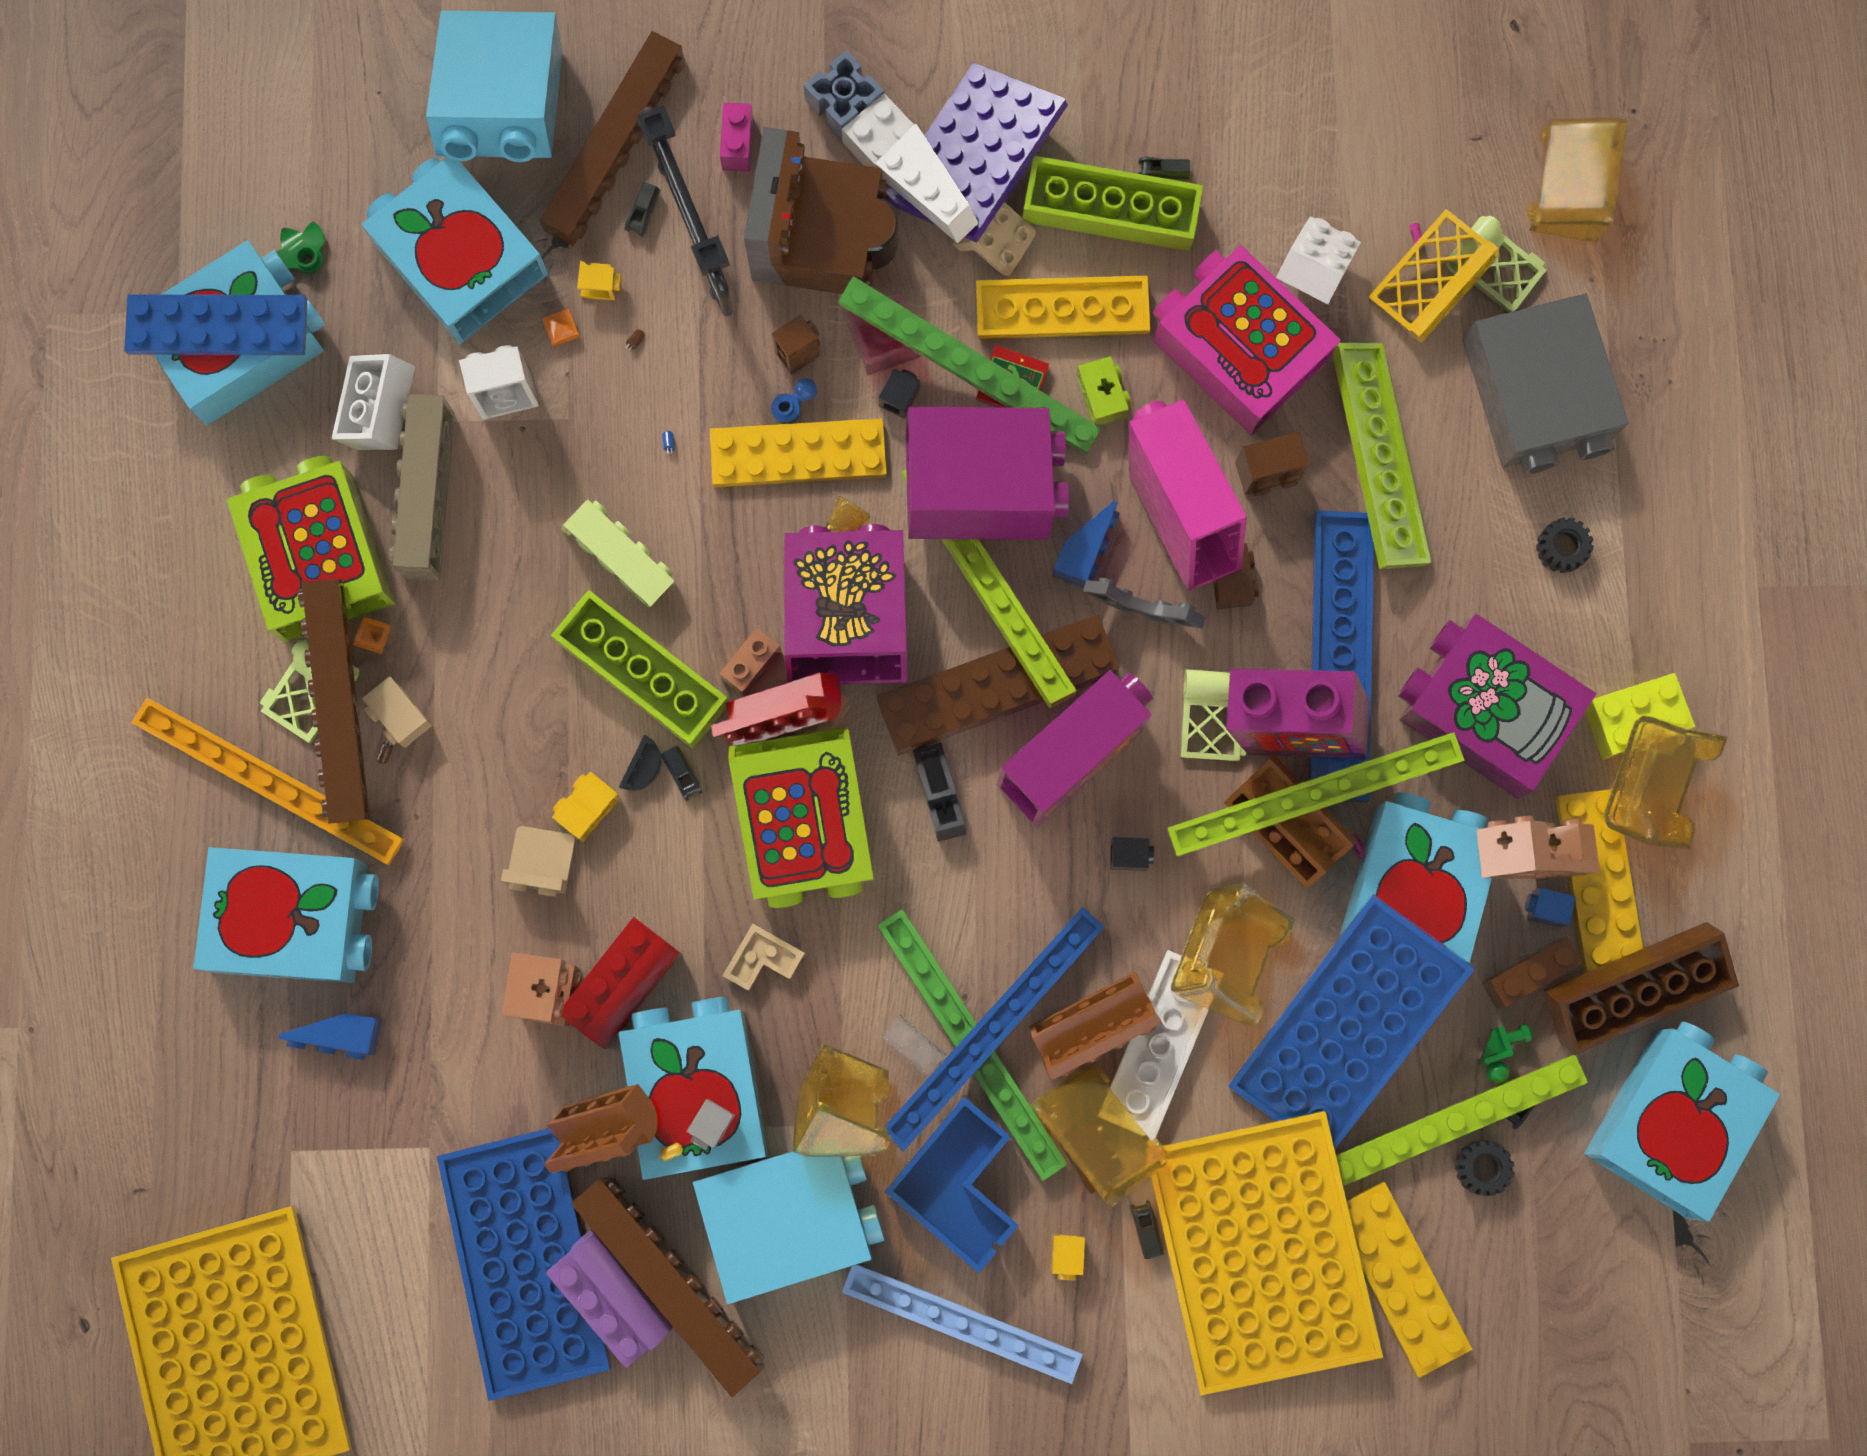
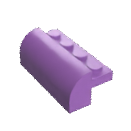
M592 1229L571 1246V1251L546 1271L548 1277L625 1368L630 1366L648 1349L651 1351L673 1327Z

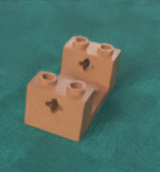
M757 627L719 673L722 682L741 697L787 683L785 657L781 652L780 645ZM841 693V709L836 718L790 732L789 734L792 736L835 728L851 709L850 700Z
M1522 816L1514 818L1515 823L1507 824L1506 820L1488 822V828L1476 829L1482 878L1549 880L1600 872L1594 825L1582 824L1581 819L1564 820L1563 826L1555 827V823L1534 821L1533 816Z
M512 952L501 1015L525 1021L569 1027V1022L561 1016L564 1004L582 982V973H578L579 967L566 964V961L562 959ZM561 991L564 992L563 997H560Z

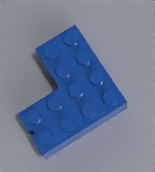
M963 1097L888 1186L885 1193L975 1271L980 1273L997 1252L992 1247V1244L996 1242L1001 1247L1019 1226L972 1185L1011 1136L968 1099Z

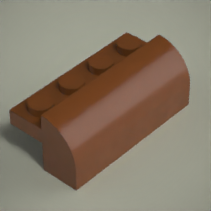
M1273 755L1224 803L1227 807H1231L1300 784L1301 782ZM1327 808L1253 831L1255 836L1307 889L1358 842Z
M1134 972L1029 1026L1032 1039L1044 1059L1046 1070L1053 1080L1057 1077L1070 1075L1075 1068L1084 1063L1089 1064L1097 1061L1102 1054L1112 1049L1116 1050L1126 1046L1129 1040L1139 1035L1150 1034L1162 1021L1138 974Z
M639 1084L563 1105L546 1125L561 1144L544 1165L550 1173L562 1170L567 1172L574 1167L582 1165L587 1167L594 1162H606L618 1156L626 1157L635 1150L636 1146L650 1143L657 1130V1114L652 1101Z

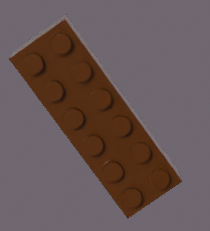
M1705 922L1543 991L1559 1042L1571 1053L1577 1055L1739 986L1725 934L1708 922Z

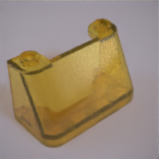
M1616 117L1550 119L1548 124H1543L1539 140L1544 141L1543 147L1547 148L1540 195L1535 203L1530 204L1527 213V220H1531L1529 231L1592 243L1598 242L1609 228L1615 211L1628 126L1626 119Z
M1642 716L1638 718L1632 727L1605 809L1604 819L1607 826L1616 832L1648 845L1690 849L1695 836V825L1690 818L1680 814L1697 760L1699 758L1713 761L1720 757L1728 736L1657 717Z
M1244 882L1212 890L1201 903L1172 979L1171 990L1185 1000L1241 1024H1258L1264 1013V1003L1260 998L1254 996L1270 949L1284 945L1289 941L1295 919Z
M823 1043L798 1092L793 1152L804 1157L877 1156L879 1152L884 1153L889 1145L891 1135L888 1134L886 1126L879 1125L877 1127L878 1105L881 1100L886 1101L891 1091L892 1084L888 1083L889 1070Z
M1089 1066L1041 1095L1030 1105L1042 1124H1046L1049 1132L1057 1139L1088 1179L1091 1186L1100 1195L1099 1197L1110 1209L1167 1164L1163 1157L1167 1151L1156 1138L1152 1141L1115 1096L1107 1085L1110 1080L1100 1067L1094 1069L1092 1066Z

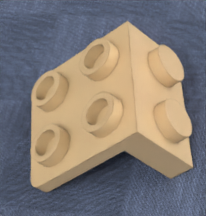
M1004 202L977 243L963 238L958 243L954 241L952 245L959 251L974 250L998 272L1008 276L1012 274L1034 239L1036 230Z
M525 826L518 827L515 834L509 870L503 869L501 881L509 885L508 889L513 891L526 892L527 888L537 889L539 895L556 897V893L566 894L576 842L575 837L567 833Z

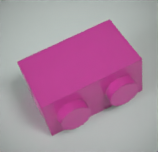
M723 102L720 142L722 170L751 171L754 124L752 104Z

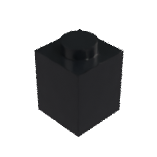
M894 368L879 396V407L905 419L908 407L912 406L920 390V380L909 370L902 369V371Z
M1112 838L1110 870L1146 871L1149 868V864L1154 863V846H1149V838Z

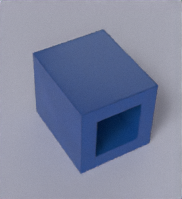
M1544 888L1535 889L1532 891V894H1528L1525 902V911H1528L1527 919L1560 928L1570 926L1576 896Z

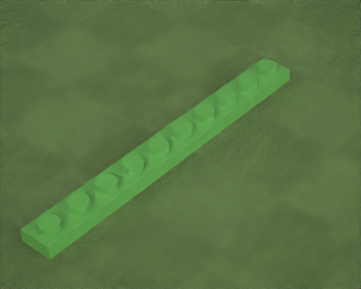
M854 276L837 303L1007 408H1049L1050 430L1064 431L1066 444L1084 455L1088 453L1101 430L1099 426Z
M902 909L878 924L877 927L956 1047L977 1023ZM993 1051L973 1075L1040 1179L1044 1181L1068 1164L995 1051Z

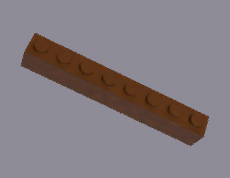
M651 31L540 218V223L545 232L572 246L575 245L578 239L584 237L588 229L587 223L592 215L595 216L601 208L603 195L606 191L609 192L613 188L616 181V173L620 167H625L633 144H638L643 136L637 115L642 114L643 109L647 106L653 109L657 108L661 97L667 96L675 73L679 74L683 69L685 58L681 45Z
M342 579L301 582L302 589L298 590L299 606L301 608L304 607L305 619L301 621L303 637L308 638L309 649L305 650V663L307 668L311 667L312 679L308 680V691L310 697H314L315 709L311 711L313 727H318L319 739L315 740V752L317 758L321 757L322 769L318 770V780L320 787L325 789L326 799H322V813L324 817H328V824L366 820L370 818L344 581Z

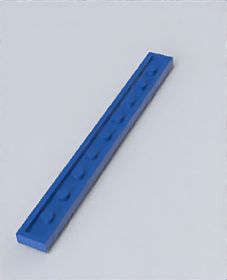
M1082 907L880 1131L902 1152L905 1151L1105 927Z

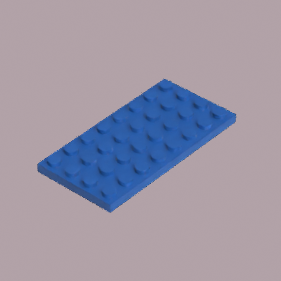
M1372 894L1231 1079L1228 1087L1274 1121L1325 1111L1335 1150L1469 978L1475 967L1375 894Z
M549 1128L437 1156L488 1401L611 1369L606 1344L546 1274V1271L571 1251V1246L582 1237L577 1211L571 1204L574 1201L568 1171L562 1170L550 1173L544 1165L561 1144Z

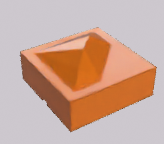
M569 308L542 318L553 347L580 337Z
M363 616L353 645L382 654L392 625Z

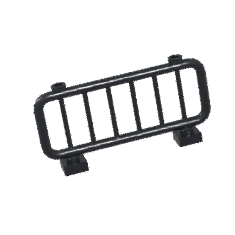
M663 105L655 109L647 106L643 109L642 114L637 115V120L648 146H653L659 161V172L665 176L692 240L691 250L702 276H707L711 286L710 295L712 299L717 301L723 315L730 316L733 313L730 292L721 270L730 266L728 257L718 235L710 239L707 237L667 139L676 136L665 106Z

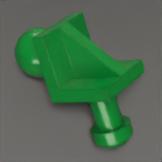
M1525 1024L1518 1026V1030L1506 1033L1504 1026L1491 1028L1492 1033L1481 1057L1477 1059L1479 1065L1489 1064L1486 1074L1491 1082L1501 1084L1508 1079L1510 1073L1508 1066L1498 1060L1514 1055L1511 1045L1522 1041L1524 1043L1532 1041V1030Z

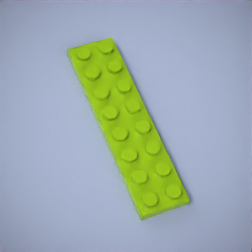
M1339 343L1332 354L1379 569L1426 566L1432 562L1383 343Z

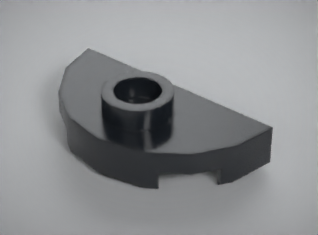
M645 734L619 785V789L627 791L642 790L651 785L660 774L662 766L661 752L655 742Z

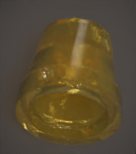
M838 496L825 527L831 530V532L857 531L869 522L871 516L852 502Z

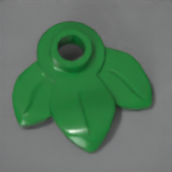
M312 221L307 225L303 233L290 228H282L280 242L283 249L276 252L288 270L298 269L305 274L317 272L323 264V255L320 251L325 244V237L319 225ZM308 257L314 258L311 263L305 264V260Z

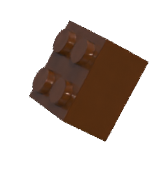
M1300 432L1243 446L1235 462L1244 494L1253 493L1254 496L1264 495L1271 491L1270 488L1280 485L1282 489L1297 485L1310 465Z

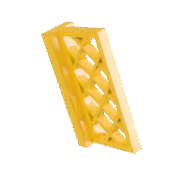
M1445 209L1370 294L1369 299L1408 330L1415 339L1423 343L1500 256L1499 249L1491 241H1486ZM1448 219L1456 226V236L1439 238V228ZM1460 230L1467 235H1460ZM1434 234H1436V238L1430 239ZM1474 240L1480 247L1473 254L1461 255L1460 241ZM1457 241L1458 256L1440 257V243ZM1436 244L1437 258L1420 260V249L1424 245ZM1416 255V260L1411 261L1412 258ZM1467 260L1465 264L1462 266V261ZM1458 261V272L1454 276L1442 277L1441 263ZM1437 263L1438 278L1421 280L1420 265ZM1417 266V280L1401 282L1400 272L1405 267ZM1397 277V282L1391 283ZM1448 282V283L1442 288V283ZM1438 283L1439 293L1434 298L1422 299L1421 285ZM1418 285V300L1402 302L1401 287ZM1397 288L1398 302L1384 303L1378 298L1385 289ZM1428 304L1426 308L1423 310L1422 305ZM1419 305V316L1410 324L1402 317V307ZM1398 307V313L1394 311L1392 308Z

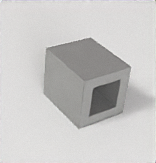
M706 1099L687 1130L689 1134L693 1135L690 1141L704 1150H707L708 1146L716 1148L735 1115L713 1101Z

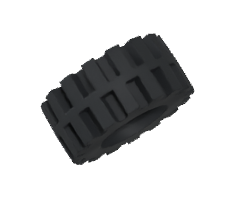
M1564 517L1551 522L1537 539L1539 542L1536 545V550L1540 552L1538 554L1539 559L1543 558L1544 562L1542 564L1545 567L1551 566L1550 570L1554 572L1560 570V573H1566L1567 571L1572 572L1590 558V553L1593 551L1594 545H1591L1594 539L1593 536L1588 534L1590 529L1588 527L1584 529L1582 527L1584 523L1581 521L1574 522L1575 518L1565 520ZM1565 534L1574 541L1576 551L1573 555L1564 556L1555 549L1554 539L1557 535Z
M1480 1140L1471 1142L1468 1146H1464L1461 1149V1154H1458L1456 1158L1458 1160V1164H1455V1170L1458 1171L1457 1178L1461 1180V1185L1474 1194L1493 1196L1497 1193H1502L1505 1191L1504 1188L1512 1183L1510 1179L1514 1177L1515 1173L1512 1171V1167H1515L1514 1161L1510 1159L1511 1154L1501 1144L1493 1141ZM1481 1155L1492 1157L1497 1165V1172L1491 1180H1479L1473 1172L1474 1161Z

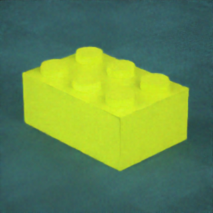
M1675 673L1594 698L1585 711L1602 760L1674 738L1696 729Z

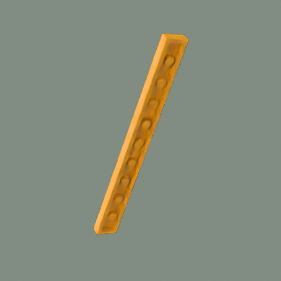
M149 698L145 699L131 722L389 866L404 842V839L368 819L328 824V817L323 816L321 805L322 799H326L325 795Z

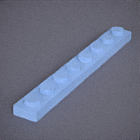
M859 1264L851 1267L842 1290L844 1294L1070 1384L1073 1383L1083 1355L1078 1351Z

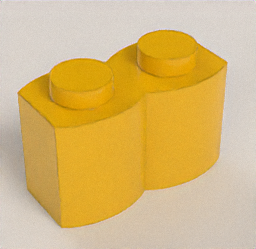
M589 772L586 776L584 774L579 776L572 786L574 789L573 793L567 799L565 797L561 798L553 808L555 813L552 818L582 843L620 799L616 791L592 772Z

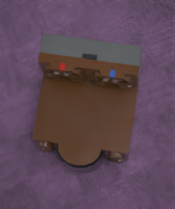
M764 127L744 235L751 279L753 281L843 294L854 276L871 287L873 279L872 270L888 265L895 257L898 249V216L894 207L885 200L887 180L882 179V168L804 156L805 145L800 143L799 132Z

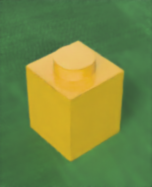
M1052 1234L1051 1273L1058 1274L1057 1279L1076 1280V1275H1083L1084 1236Z

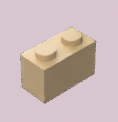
M390 676L362 698L367 704L364 711L375 723L380 720L386 728L382 733L393 745L398 742L406 748L433 726L400 685Z

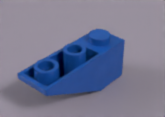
M1117 501L1111 502L1064 542L1052 576L1083 588L1086 580L1094 581L1099 569V565L1094 564L1097 555L1101 554L1104 556L1110 540L1105 537L1108 527L1114 529L1120 514L1115 511Z
M344 1013L281 1033L278 1039L288 1040L287 1047L305 1049L306 1044L317 1045L316 1052L335 1055V1050L339 1049L347 1051L346 1057L364 1060L365 1054L375 1055L382 1019Z

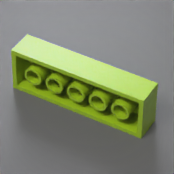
M1034 156L1023 219L1030 224L1190 252L1196 231L1203 185Z
M590 590L584 594L551 635L557 644L692 749L696 747L711 728V725L725 711V703L729 702L728 697Z

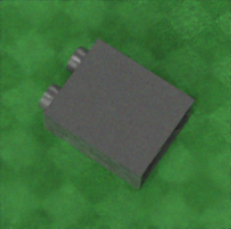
M1587 293L1475 321L1462 341L1502 468L1522 463L1526 475L1535 474L1557 466L1559 464L1557 454L1577 449L1580 460H1590L1608 454L1615 449L1612 440L1629 422Z

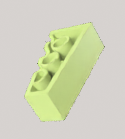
M587 499L563 524L561 530L568 537L573 534L576 537V542L587 554L595 555L598 558L597 561L606 571L613 576L617 575L620 578L618 581L648 608L651 607L674 582L670 577L673 572L661 561L656 564L649 557L651 551L640 541L635 544L627 536L630 532L619 521L612 523L606 517L608 511L595 500L591 503Z

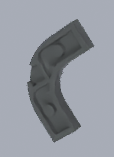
M1099 578V581L1086 580L1083 592L1111 607L1126 613H1141L1146 616V619L1161 623L1202 629L1206 618L1195 612L1196 607L1190 604L1179 603L1178 606H1173L1171 603L1162 600H1156L1153 603L1132 596V591L1117 588L1115 581L1106 578Z

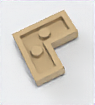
M752 923L723 977L750 991L764 965L791 979L805 953Z

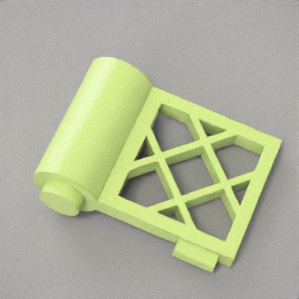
M1481 216L1471 229L1486 241H1491L1498 249L1503 245L1510 251L1512 262L1499 263L1497 258L1489 267L1493 268L1495 283L1487 284L1480 278L1474 285L1506 312H1514L1546 272V269L1542 267L1545 262L1533 252L1528 255L1503 234L1501 224L1496 218ZM1474 240L1460 241L1461 255L1473 254L1480 247ZM1457 247L1453 250L1450 256H1458ZM1467 260L1462 261V266L1465 264ZM1458 261L1445 262L1452 273L1456 274L1458 272ZM1527 265L1535 272L1531 280L1520 281L1519 266ZM1512 267L1514 281L1501 282L1499 268ZM1515 286L1516 299L1512 304L1503 297L1502 287Z
M306 638L305 640L300 639L292 649V654H294L293 662L275 690L269 688L260 704L264 706L261 712L308 743H312L318 734V727H312L309 733H306L300 729L298 716L310 714L315 709L314 697L311 698L308 691V680L312 679L311 667L307 668L305 663V650L309 649L308 638ZM353 665L354 679L356 681L359 669ZM297 671L305 677L307 689L293 692L291 679ZM308 693L311 709L297 712L294 696ZM288 697L291 714L280 716L272 709L278 699ZM292 718L293 724L286 719Z
M1185 670L1181 758L1240 761V755L1246 756V752L1216 717V714L1224 707L1228 708L1230 672ZM1190 705L1202 706L1210 716L1197 726L1189 717ZM1208 706L1219 708L1212 712ZM1213 718L1223 732L1213 741H1210L1200 728ZM1189 724H1190V725L1194 728V730H1192V731L1188 734ZM1196 732L1208 744L1199 753L1187 752L1188 739ZM1225 734L1234 742L1233 755L1221 754L1214 746ZM1211 747L1216 754L1205 752Z

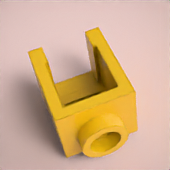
M580 260L577 289L581 290V298L615 300L616 291H621L622 274L616 273L615 268L611 264L591 263V265H587Z

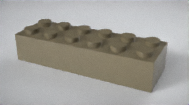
M408 394L407 403H403L402 406L405 432L401 431L399 437L400 449H403L402 460H398L397 476L400 478V488H396L394 494L395 506H398L397 517L392 519V534L395 535V544L390 547L389 561L406 580L440 581L454 411L443 395Z

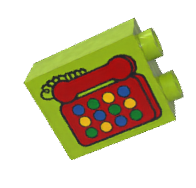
M317 456L302 461L297 465L298 475L276 481L273 475H260L250 478L240 485L242 494L226 499L267 630L282 642L303 636L301 621L305 619L304 607L301 608L298 602V590L302 589L301 582L342 579L344 581L348 620L395 605L354 476L340 460L332 462L329 456Z
M848 726L729 746L728 760L753 899L767 898L769 907L784 908L801 903L804 900L803 891L827 888V894L832 898L848 897L862 892V881L873 880L874 878Z

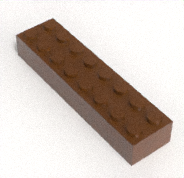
M1099 614L1041 635L1076 690L1096 683L1109 670L1117 675L1120 669ZM1010 647L877 695V703L898 756L1045 702Z
M604 1177L598 1179L571 1204L731 1397L735 1396L762 1371L765 1366L762 1363L764 1359L763 1354L754 1344L751 1346L746 1344L742 1339L744 1335L743 1330L734 1320L730 1323L721 1314L724 1311L723 1306L714 1296L710 1299L701 1290L705 1287L703 1282L694 1272L690 1275L682 1267L685 1261L675 1249L669 1251L662 1243L665 1237L655 1225L649 1227L642 1219L646 1215L636 1202L629 1203L623 1196L626 1192L623 1186L615 1178L609 1179Z

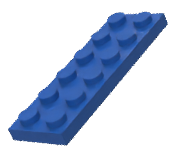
M128 294L124 351L128 355H305L308 299L305 295Z

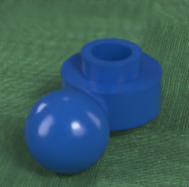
M802 378L795 384V393L793 395L780 394L773 400L771 412L778 422L792 424L799 419L801 415L800 403L812 400L817 394V386L813 380ZM783 404H790V409L787 412L781 411Z

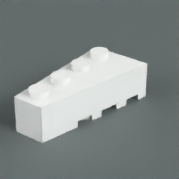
M917 124L910 128L875 162L877 168H882V177L887 180L888 185L957 243L978 224L969 204Z

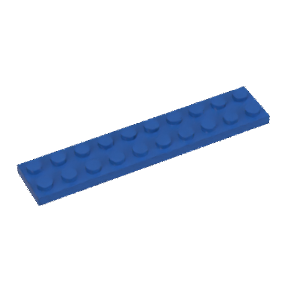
M1316 510L1314 513L1311 671L1356 672L1369 698L1367 759L1309 757V780L1370 760L1374 542L1368 515L1363 512ZM1370 793L1344 802L1368 803L1370 801Z

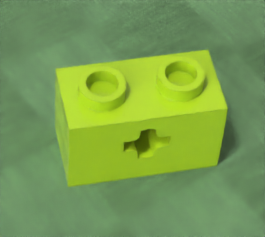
M1109 356L1078 365L1076 376L1091 422L1100 426L1126 418L1129 407H1131V400L1128 391L1122 390L1120 381H1122L1121 369L1118 364L1113 363L1112 357ZM1104 387L1106 391H1110L1109 395H1106L1104 391H1100V388Z

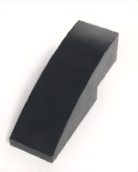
M942 743L914 749L913 754L937 841L940 842L966 835L965 823Z

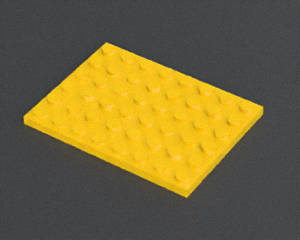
M1325 1111L1145 1149L1200 1396L1383 1358Z
M289 1206L111 1258L155 1456H332L352 1449L295 1206Z

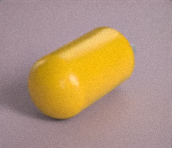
M679 1143L670 1145L660 1150L661 1155L657 1156L656 1159L663 1158L664 1162L681 1155L683 1148Z

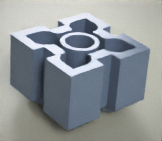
M847 50L829 64L830 73L825 76L820 71L803 85L806 102L819 116L826 112L827 124L841 140L842 128L884 94V90L869 74L865 78L862 77L861 65Z

